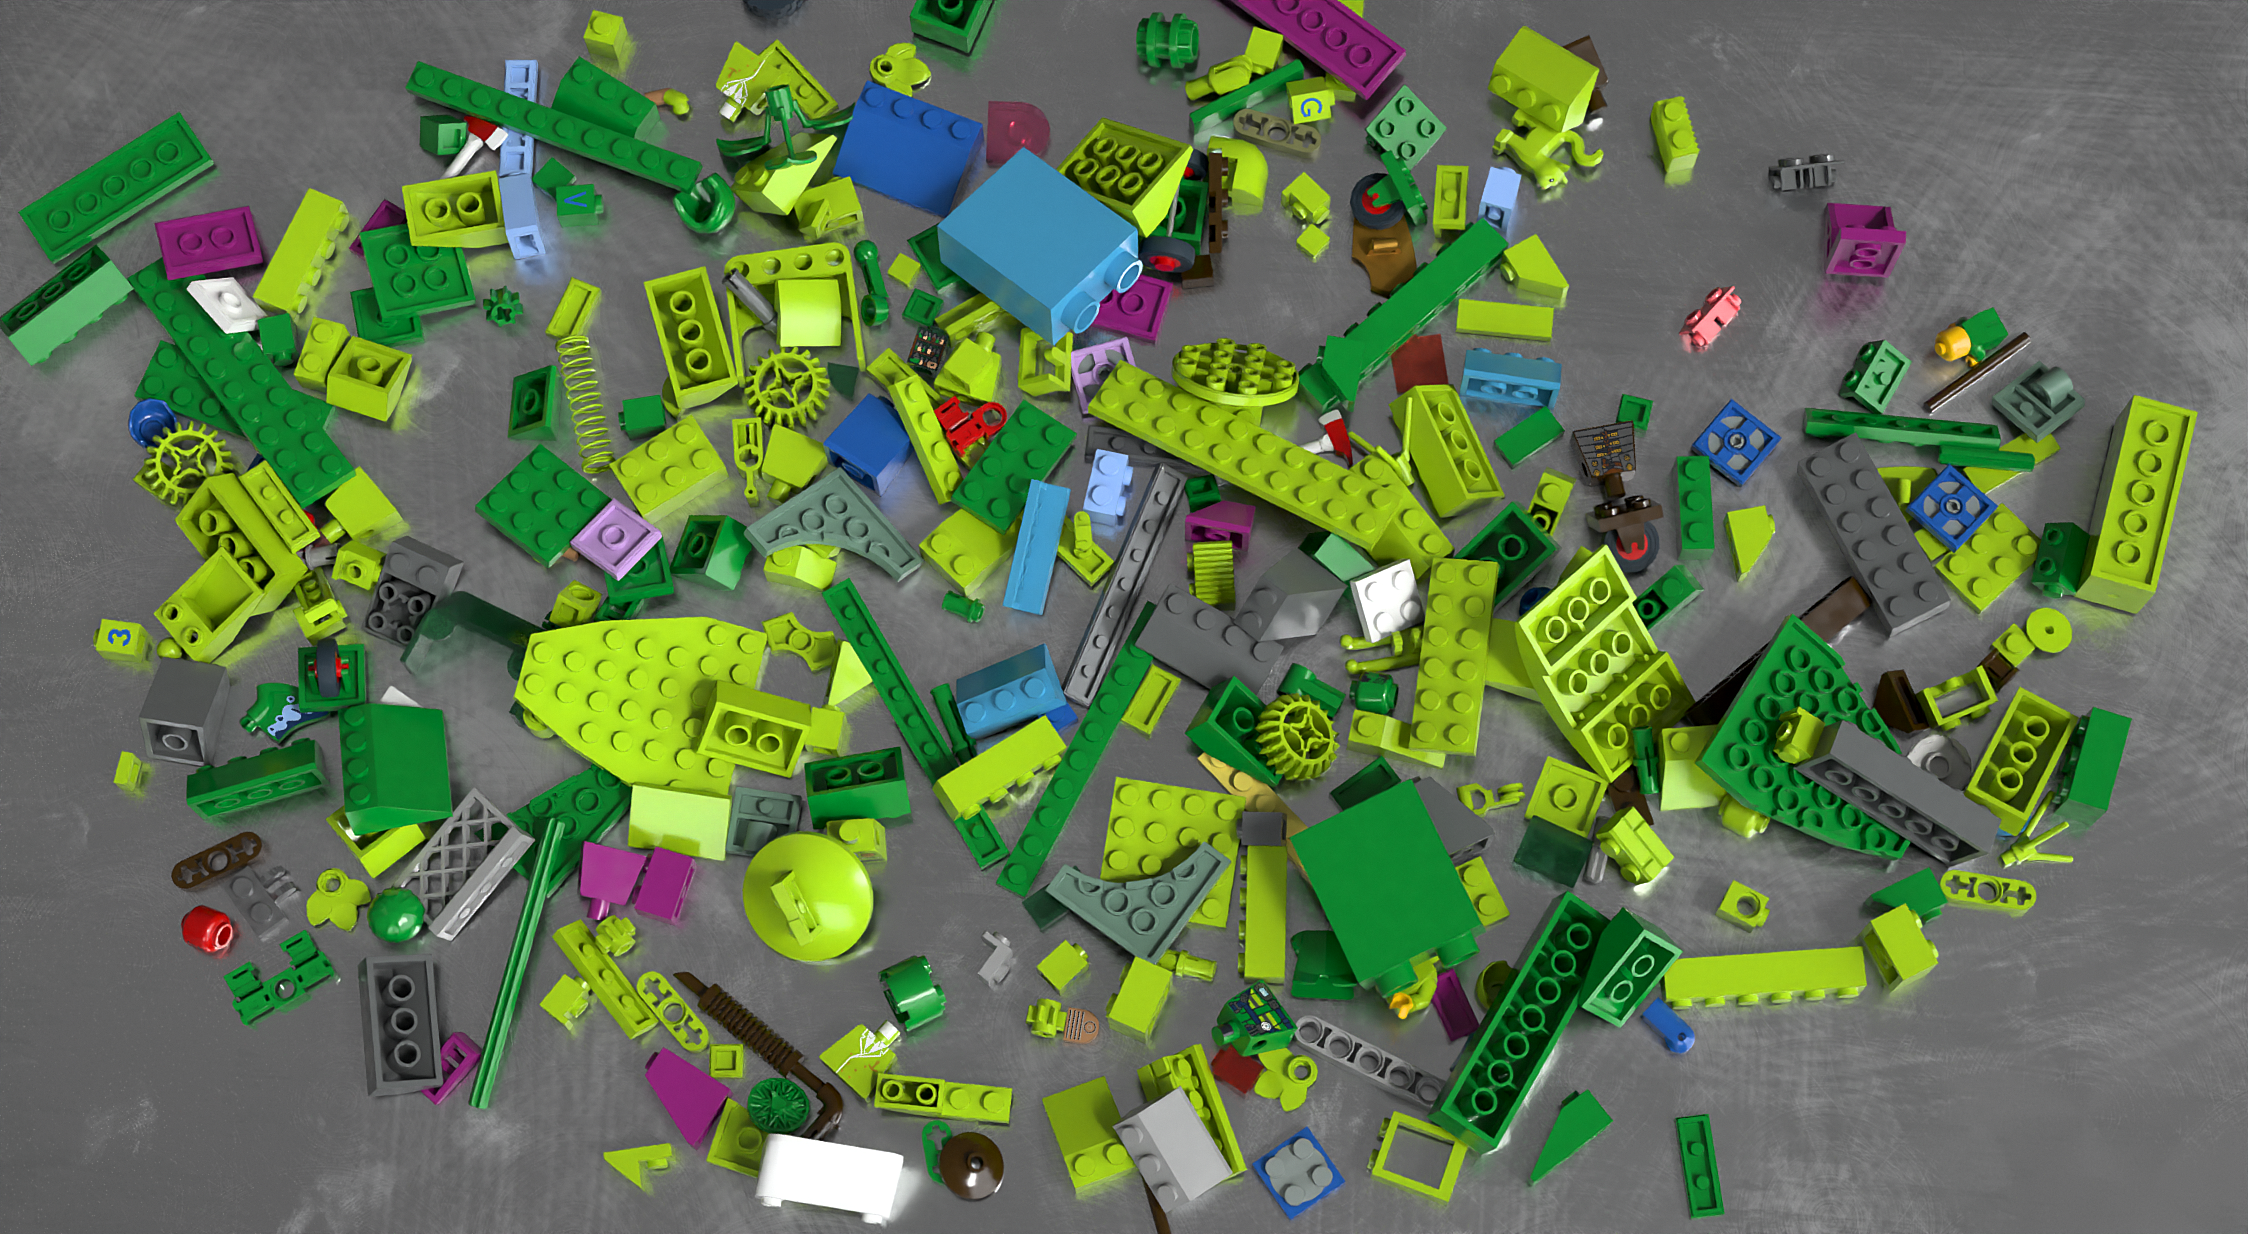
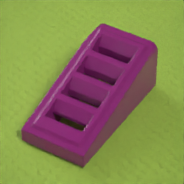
M453 1032L440 1048L442 1068L450 1077L447 1079L443 1076V1085L439 1090L436 1088L420 1090L435 1105H439L480 1060L482 1049L463 1032ZM457 1047H459L462 1051H464V1052L467 1054V1056L464 1057V1056L457 1050ZM449 1056L459 1064L457 1068L447 1060Z

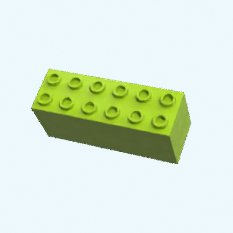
M2133 395L2115 421L2088 533L2090 534V539L2077 592L2073 597L2137 614L2156 593L2198 412Z

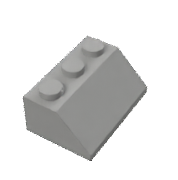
M1181 1086L1130 1110L1113 1125V1128L1165 1213L1190 1202L1233 1173Z

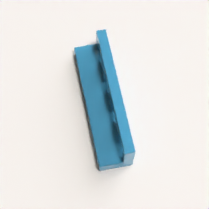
M1031 479L1002 606L1038 615L1043 614L1071 489Z

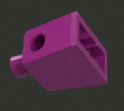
M587 841L581 842L577 895L591 898L587 918L603 921L607 918L610 903L625 906L646 856Z

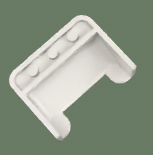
M768 1134L763 1144L754 1198L761 1199V1205L779 1208L782 1201L789 1200L861 1212V1221L881 1224L882 1219L887 1220L889 1218L904 1156L782 1134Z

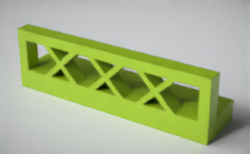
M981 292L934 320L942 335L945 336L949 346L953 348L958 342H963L966 337L969 339L1010 315V313Z

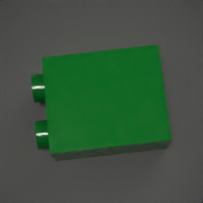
M1411 778L1289 837L1355 977L1365 990L1377 985L1382 998H1386L1416 984L1419 979L1413 967L1433 957L1438 956L1443 968H1449L1468 960L1480 952L1474 938L1487 931Z

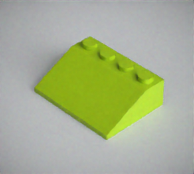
M1102 117L1055 170L1136 227L1138 235L1147 238L1166 217L1193 148L1190 144Z

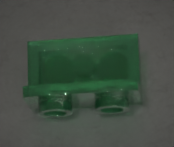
M1533 815L1513 861L1528 870H1533L1553 879L1559 884L1574 888L1594 841Z

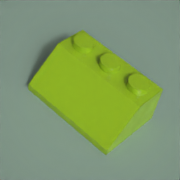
M1523 26L1495 62L1487 89L1556 131L1563 133L1583 123L1599 68L1529 27Z
M717 680L707 704L697 746V754L791 778L811 729V705Z

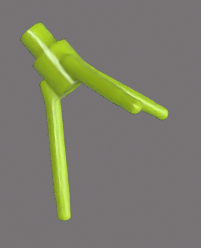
M1406 397L1402 450L1400 452L1389 455L1381 446L1373 447L1354 432L1350 431L1348 433V437L1369 453L1377 451L1406 487L1415 482L1410 472L1412 468L1408 462L1410 460L1409 443L1412 397Z
M2050 790L2026 829L2016 840L2017 842L2010 845L2011 849L2000 854L2006 866L2017 860L2020 863L2026 859L2028 861H2073V857L2069 855L2037 853L2035 846L2067 828L2069 826L2067 821L2054 826L2032 840L2029 838L2050 804L2053 791Z

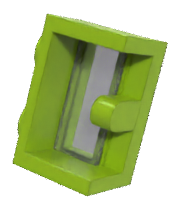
M1029 327L1021 329L1019 372L1017 376L1020 389L1034 397L1054 391L1070 392L1073 333L1067 332L1053 346Z
M1982 665L1958 677L1955 676L1931 688L1928 687L1915 694L1921 703L1932 730L1941 726L1943 732L1961 725L1959 718L1971 714L1972 719H1976L1990 713L1989 706L1998 702Z

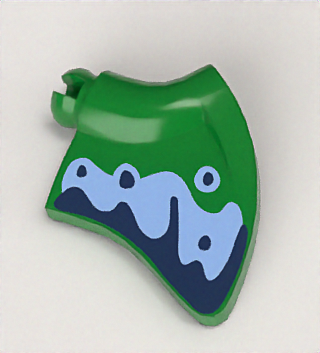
M264 683L256 687L257 699L245 712L246 715L240 718L239 724L247 733L253 732L258 727L269 738L279 744L295 729L326 719L330 716V711L300 713L299 687L284 683Z

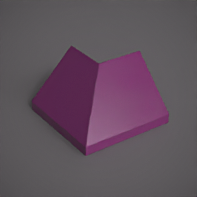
M1221 501L1188 514L1185 519V540L1191 542L1232 541V549L1248 552L1256 506Z

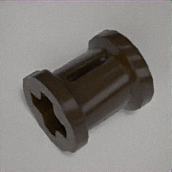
M1995 648L1977 667L1982 665L1986 675L1997 684L1996 689L2001 691L2020 670L2017 667L2012 668L1998 655L1999 650Z

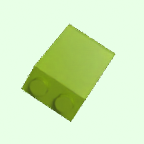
M1718 725L1661 730L1654 743L1655 754L1659 755V763L1656 765L1659 787L1661 789L1658 792L1660 811L1721 806L1727 791L1694 763Z

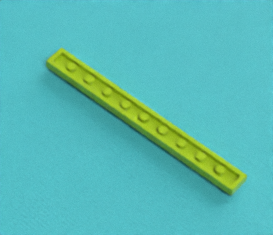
M887 348L866 368L867 374L889 395L888 386L917 374L890 348ZM919 376L933 410L937 409L946 401ZM940 424L941 429H942L944 435L946 436V433H947V432L945 431V429H944V428L942 427V425ZM984 437L980 438L964 450L966 454L963 458L958 457L950 445L949 447L953 456L971 471L990 443ZM1024 510L1018 516L1020 520L1023 518ZM1065 515L1056 554L1092 587L1113 567L1114 561L1094 542L1092 544L1091 557L1085 560L1080 559L1079 553H1086V551L1076 550L1074 523Z

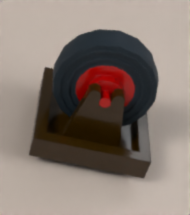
M1635 495L1625 498V504L1613 506L1611 502L1593 506L1594 511L1585 513L1587 525L1601 533L1603 532L1601 545L1607 544L1621 571L1638 572L1647 568L1656 559L1660 549L1659 535L1655 526L1649 521L1664 517L1661 504L1650 500V498H1644L1643 495Z

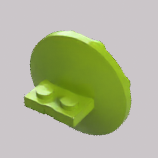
M1218 338L1216 343L1184 345L1172 360L1171 375L1180 387L1258 427L1261 424L1263 406L1287 401L1297 393L1299 386V373L1295 369V363L1266 351L1267 347L1261 343L1243 345L1235 344V341L1229 338ZM1234 349L1247 351V353L1234 351Z
M797 831L781 835L767 843L754 856L745 873L742 891L748 920L758 936L767 945L787 957L802 961H822L836 957L851 948L862 936L869 924L873 910V890L869 875L862 862L851 849L828 835L811 831Z

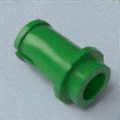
M949 590L943 599L941 609L967 618L968 623L973 621L978 623L984 614L985 605L978 598L971 600Z

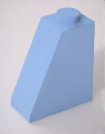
M514 172L508 174L505 178H500L499 186L505 230L514 259L546 254L535 190L530 173Z

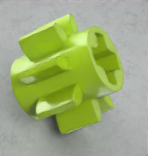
M612 915L596 927L599 935L595 937V944L604 955L611 951L614 956H619L634 945L635 940L632 936L636 934L634 932L636 928L627 916L620 921L616 915Z
M1040 998L1037 999L1036 1006L1029 1005L1025 1023L1032 1025L1031 1033L1041 1037L1054 1038L1056 1030L1064 1031L1067 1012H1061L1062 1004L1054 1000Z

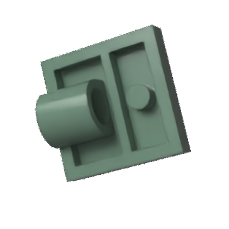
M2039 360L1992 397V405L2038 443L2085 407V399L2073 389L2071 379L2064 370L2057 366L2049 369Z
M736 787L725 848L726 853L754 857L773 839L787 833L797 832L802 796Z

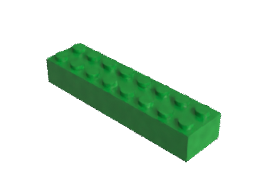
M1568 890L1552 899L1426 1117L1481 1155L1497 1148L1578 1006V1001L1601 933L1611 922L1610 919Z

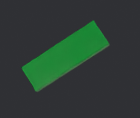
M1709 1114L1677 1117L1674 1119L1689 1218L1691 1220L1723 1216L1725 1212Z

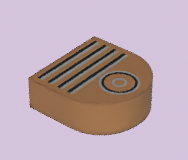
M1069 1007L1063 1042L1082 1045L1091 1043L1099 1033L1097 1017L1088 1010Z

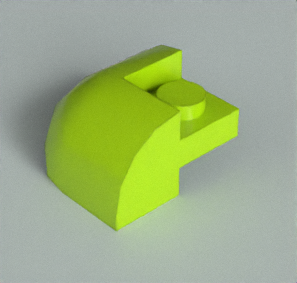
M1211 134L1207 149L1208 160L1209 148H1222V157H1228V176H1222V188H1228V197H1232V202L1263 207L1268 180V164L1264 155L1256 145L1245 140ZM1209 165L1207 175L1202 179V182L1209 183Z

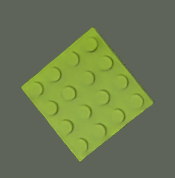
M1116 777L1100 880L1112 883H1126L1162 876L1187 860L1203 842H1206L1230 859L1231 864L1188 922L1226 928L1240 839L1237 838V820L1242 819L1246 797Z

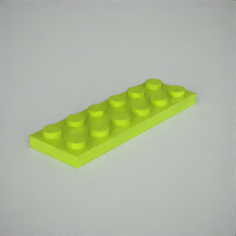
M1433 557L1409 749L1411 751L1476 756L1499 572L1498 562Z

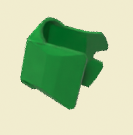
M1304 930L1293 935L1290 942L1297 956V963L1292 980L1291 995L1298 998L1352 1000L1354 998L1353 986H1356L1355 974L1335 932L1329 930Z

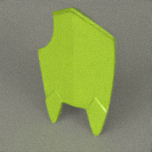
M1916 466L1877 468L1904 518L1909 523L1914 518L1905 510L1938 476L1937 471L1933 468Z

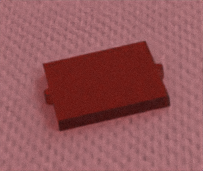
M1414 334L1391 354L1397 394L1405 393L1414 386L1449 384L1441 334L1420 337Z

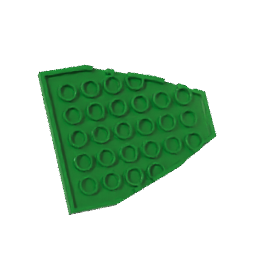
M1792 613L1782 621L1694 763L1740 804L1832 845L1891 861L1901 859L1910 844L1909 840L1793 769L1795 764L1783 761L1773 751L1777 742V730L1783 723L1779 720L1780 715L1796 707H1801L1825 723L1824 727L1842 719L1856 724L1860 731L1870 737L1881 740L1887 748L1895 753L1902 754L1896 740L1876 709L1872 708L1869 710L1859 693L1863 689L1859 683L1855 682L1852 684L1842 667L1846 663L1842 657Z

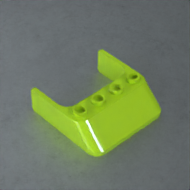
M835 242L738 255L727 261L724 268V276L728 272L732 275L731 270L737 268L773 306L775 279H838L841 316H845L853 322L860 372L866 371L850 252L845 245ZM726 286L737 379L740 388H747L742 338L749 329L762 326V321Z

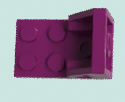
M1827 203L1825 207L1824 234L1825 273L1889 278L1906 244V231H1897L1894 227L1891 207Z

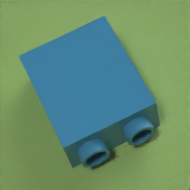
M1025 147L1019 150L937 225L941 263L1053 346L1070 330L1077 334L1085 331L1095 320L1099 312V302L1113 289L1123 293L1131 288L1140 276L1143 267L1142 261L1138 259L1137 228Z

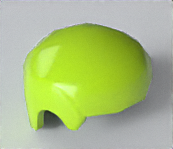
M1505 960L1490 962L1478 975L1475 986L1476 996L1486 1009L1490 1008L1512 970V967Z

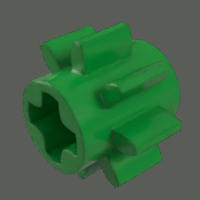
M507 286L497 290L490 289L491 298L483 299V309L487 310L486 320L491 321L493 319L498 323L499 327L509 323L516 324L515 314H523V304L519 303V292L512 293L508 290Z

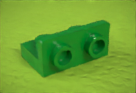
M1885 339L1868 342L1860 348L1857 354L1858 359L1853 368L1843 377V385L1838 393L1843 398L1853 396L1874 414H1883L1912 363L1910 359Z

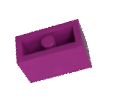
M656 846L653 855L648 854L645 859L643 873H646L642 886L637 885L633 893L632 904H635L634 909L637 914L676 926L697 866L694 858Z

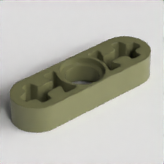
M1252 109L1240 110L1234 117L1233 131L1239 139L1301 158H1312L1320 151L1321 135L1313 127L1300 123L1294 124L1293 121ZM1247 119L1252 120V126L1248 130H1243L1241 123H1245ZM1261 123H1265L1263 128V136L1259 135ZM1273 127H1281L1285 130L1286 136L1282 140H1273L1269 137L1268 132ZM1291 131L1295 132V139L1293 138V144H1289L1291 140ZM1306 137L1312 138V144H1309L1308 148L1302 147V141Z

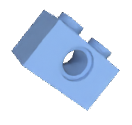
M1507 167L1490 168L1480 203L1477 222L1483 217L1495 230L1507 232L1522 175L1516 174L1514 170Z

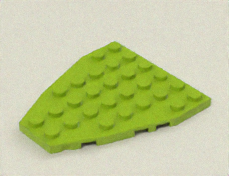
M706 616L599 621L534 633L529 637L513 699L524 709H528L534 714L535 719L543 726L546 725L558 735L567 747L602 770L606 769L621 779V782L628 787H633L636 781L727 795L735 763L697 754V746L707 704L717 680L751 689L755 688L768 636L767 633Z

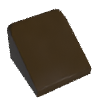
M1210 254L1195 256L1192 268L1188 271L1180 272L1182 289L1214 285Z

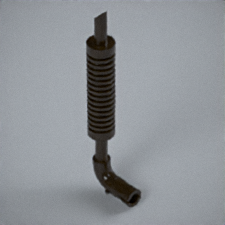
M690 972L673 974L675 978L700 997L697 1006L702 1011L708 1012L707 1015L710 1017L713 1016V1020L722 1025L724 1029H728L727 1031L730 1034L733 1033L732 1035L735 1038L738 1037L737 1039L740 1042L743 1041L745 1046L748 1045L750 1050L753 1049V1053L758 1054L759 1058H763L764 1062H768L770 1067L773 1066L775 1071L779 1070L778 1073L785 1079L794 1075L817 1094L816 1098L823 1103V1107L817 1112L819 1116L799 1136L800 1138L823 1141L834 1128L836 1130L839 1129L837 1124L843 1115L844 1107L841 1095L831 1083L827 1082L825 1084L802 1065L805 1056L800 1051L790 1046L789 1042H784V1038H779L780 1035L775 1033L773 1029L769 1030L770 1027L768 1025H764L765 1023L762 1020L759 1021L760 1019L757 1016L754 1017L752 1012L749 1013L747 1008L744 1009V1005L734 1000L733 996H729L728 992H724V989L717 983L709 988Z

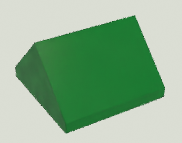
M549 365L514 377L507 438L558 441L563 379L557 366Z

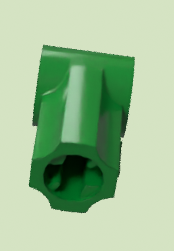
M1297 663L1290 665L1276 690L1279 696L1298 693L1300 696L1309 695L1311 702L1320 700V709L1328 710L1326 716L1332 721L1346 698V694L1320 681L1311 670Z

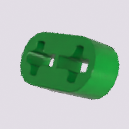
M933 1120L927 1123L922 1131L927 1171L934 1183L945 1185L940 1174L933 1173V1169L939 1167L938 1156H940L942 1150H936L935 1142L928 1140V1136L933 1134L934 1128H939L941 1133H947L946 1137L941 1138L943 1149L944 1145L953 1138L950 1127L945 1122Z

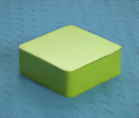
M1310 224L1296 240V246L1315 259L1329 244L1330 237L1315 225Z
M899 253L887 272L890 278L906 287H910L921 270V266L915 260Z

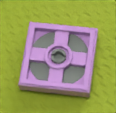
M1127 337L1071 352V375L1083 414L1088 413V405L1120 359L1136 367Z

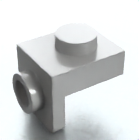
M984 931L981 935L982 941L994 949V952L977 973L979 980L989 987L994 981L999 983L1004 978L1010 968L1007 963L1013 956L1012 949L1008 947L1011 942L996 931L993 935L987 931Z

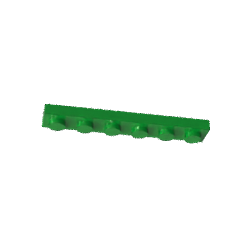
M1805 408L1803 417L1805 433H1810L1816 437L1832 435L1846 438L1856 432L1860 439H1875L1880 443L1898 441L1907 442L1913 446L1931 444L1999 450L2001 442L1998 425L1816 408Z

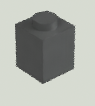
M1242 812V819L1237 820V838L1242 839V845L1286 846V813Z

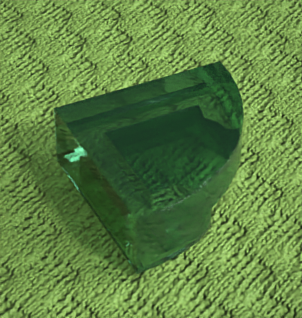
M828 362L827 372L833 388L842 397L854 401L860 373L859 368Z

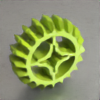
M796 346L791 349L790 353L786 352L785 347H780L779 354H774V351L769 348L767 351L769 358L765 359L763 356L758 355L757 361L760 366L750 365L749 371L752 375L745 376L746 385L749 386L744 389L745 397L749 398L747 405L749 409H755L753 413L756 418L764 417L763 422L766 426H769L775 420V424L780 426L787 423L792 431L795 428L794 422L800 421V425L805 427L807 425L805 418L810 417L812 420H816L818 417L815 409L824 411L825 404L822 400H828L830 397L829 391L825 390L830 387L829 379L824 378L827 375V370L825 367H819L821 363L818 357L810 359L811 354L807 349L799 355V349ZM784 368H796L804 371L805 373L802 374L801 371L797 373H789ZM775 372L776 378L774 382L768 385L766 390L762 391L766 379ZM781 378L784 379L786 385L788 384L789 387L792 388L791 392L793 398L790 397L788 391L786 392V390L782 388L783 383ZM812 385L809 396L800 404L798 400L800 394L807 390V386ZM782 402L789 405L790 408H778L769 403L776 404Z
M188 421L187 430L183 431L180 422H176L174 424L176 433L173 434L169 428L164 427L162 432L166 439L163 440L160 436L154 435L153 442L159 447L147 446L146 452L154 456V458H145L144 465L154 468L146 471L145 476L146 478L157 477L150 484L152 490L163 487L159 493L161 499L166 498L169 493L173 494L170 502L171 505H176L178 498L181 497L184 498L183 506H185L199 487L192 489L178 487L177 485L181 484L185 479L194 478L199 482H204L207 477H212L206 472L207 470L200 462L208 449L212 452L216 461V469L213 476L226 474L222 471L233 469L232 463L223 462V460L229 459L232 456L231 451H220L225 447L226 440L221 439L214 442L218 432L212 430L208 436L205 435L206 424L203 423L199 426L198 431H193V421ZM185 440L199 442V445L188 451L172 446L177 442ZM164 453L168 454L177 466L169 480L164 476L161 469V460ZM196 456L194 467H197V470L189 467L181 472L183 462H180V459L189 461Z
M1291 693L1285 696L1282 695L1268 703L1264 708L1265 711L1258 716L1260 723L1255 728L1261 734L1256 739V742L1261 743L1263 746L1259 754H1266L1268 757L1266 765L1274 764L1275 774L1284 773L1286 780L1296 779L1297 782L1314 779L1326 772L1331 767L1330 763L1334 762L1337 758L1334 752L1337 751L1340 745L1334 739L1340 733L1333 731L1332 726L1335 721L1327 718L1328 710L1320 709V700L1311 702L1309 695L1300 696L1298 693ZM1286 715L1290 716L1289 722L1284 723ZM1311 751L1309 759H1305L1306 753Z

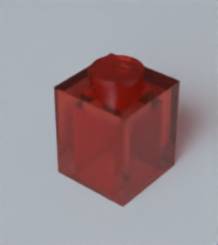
M1232 1044L1227 1051L1221 1048L1210 1064L1214 1067L1212 1071L1213 1078L1244 1100L1264 1073V1066L1249 1056L1243 1057L1239 1055Z

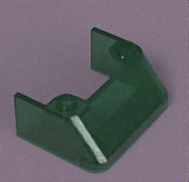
M457 591L450 594L424 615L403 652L400 661L406 670L415 676L433 642L448 639L458 625L512 651L507 663V669L510 676L515 681H518L530 635L547 630L470 593ZM515 701L509 714L517 726L523 728L525 725L523 719L524 708Z

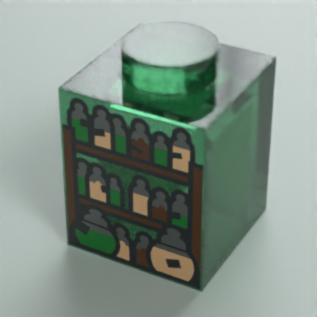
M927 326V329L918 327L907 359V365L914 372L936 378L943 367L950 346L949 336L945 335L944 330L935 326Z

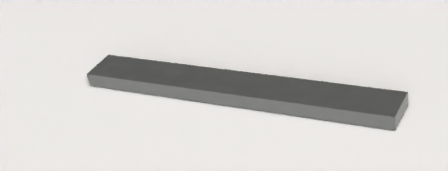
M1162 462L1157 463L1061 686L1066 698L1085 708H1089L1093 702L1188 478Z

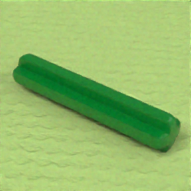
M1945 445L1940 446L1938 450V462L1944 465L1950 464L2019 472H2032L2035 465V457L2031 453Z

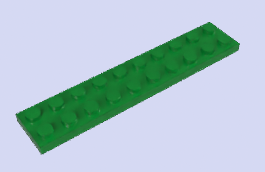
M161 257L127 278L130 285L134 288V292L259 455L268 462L301 509H304L356 476L355 469L269 358L264 356L262 349L248 331L226 334L187 291L192 281L207 280L203 274L168 280L163 258Z

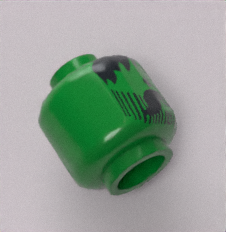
M1364 671L1359 676L1358 681L1352 680L1349 699L1355 700L1356 710L1386 715L1390 709L1394 710L1396 707L1399 685L1394 683L1393 677L1389 674Z

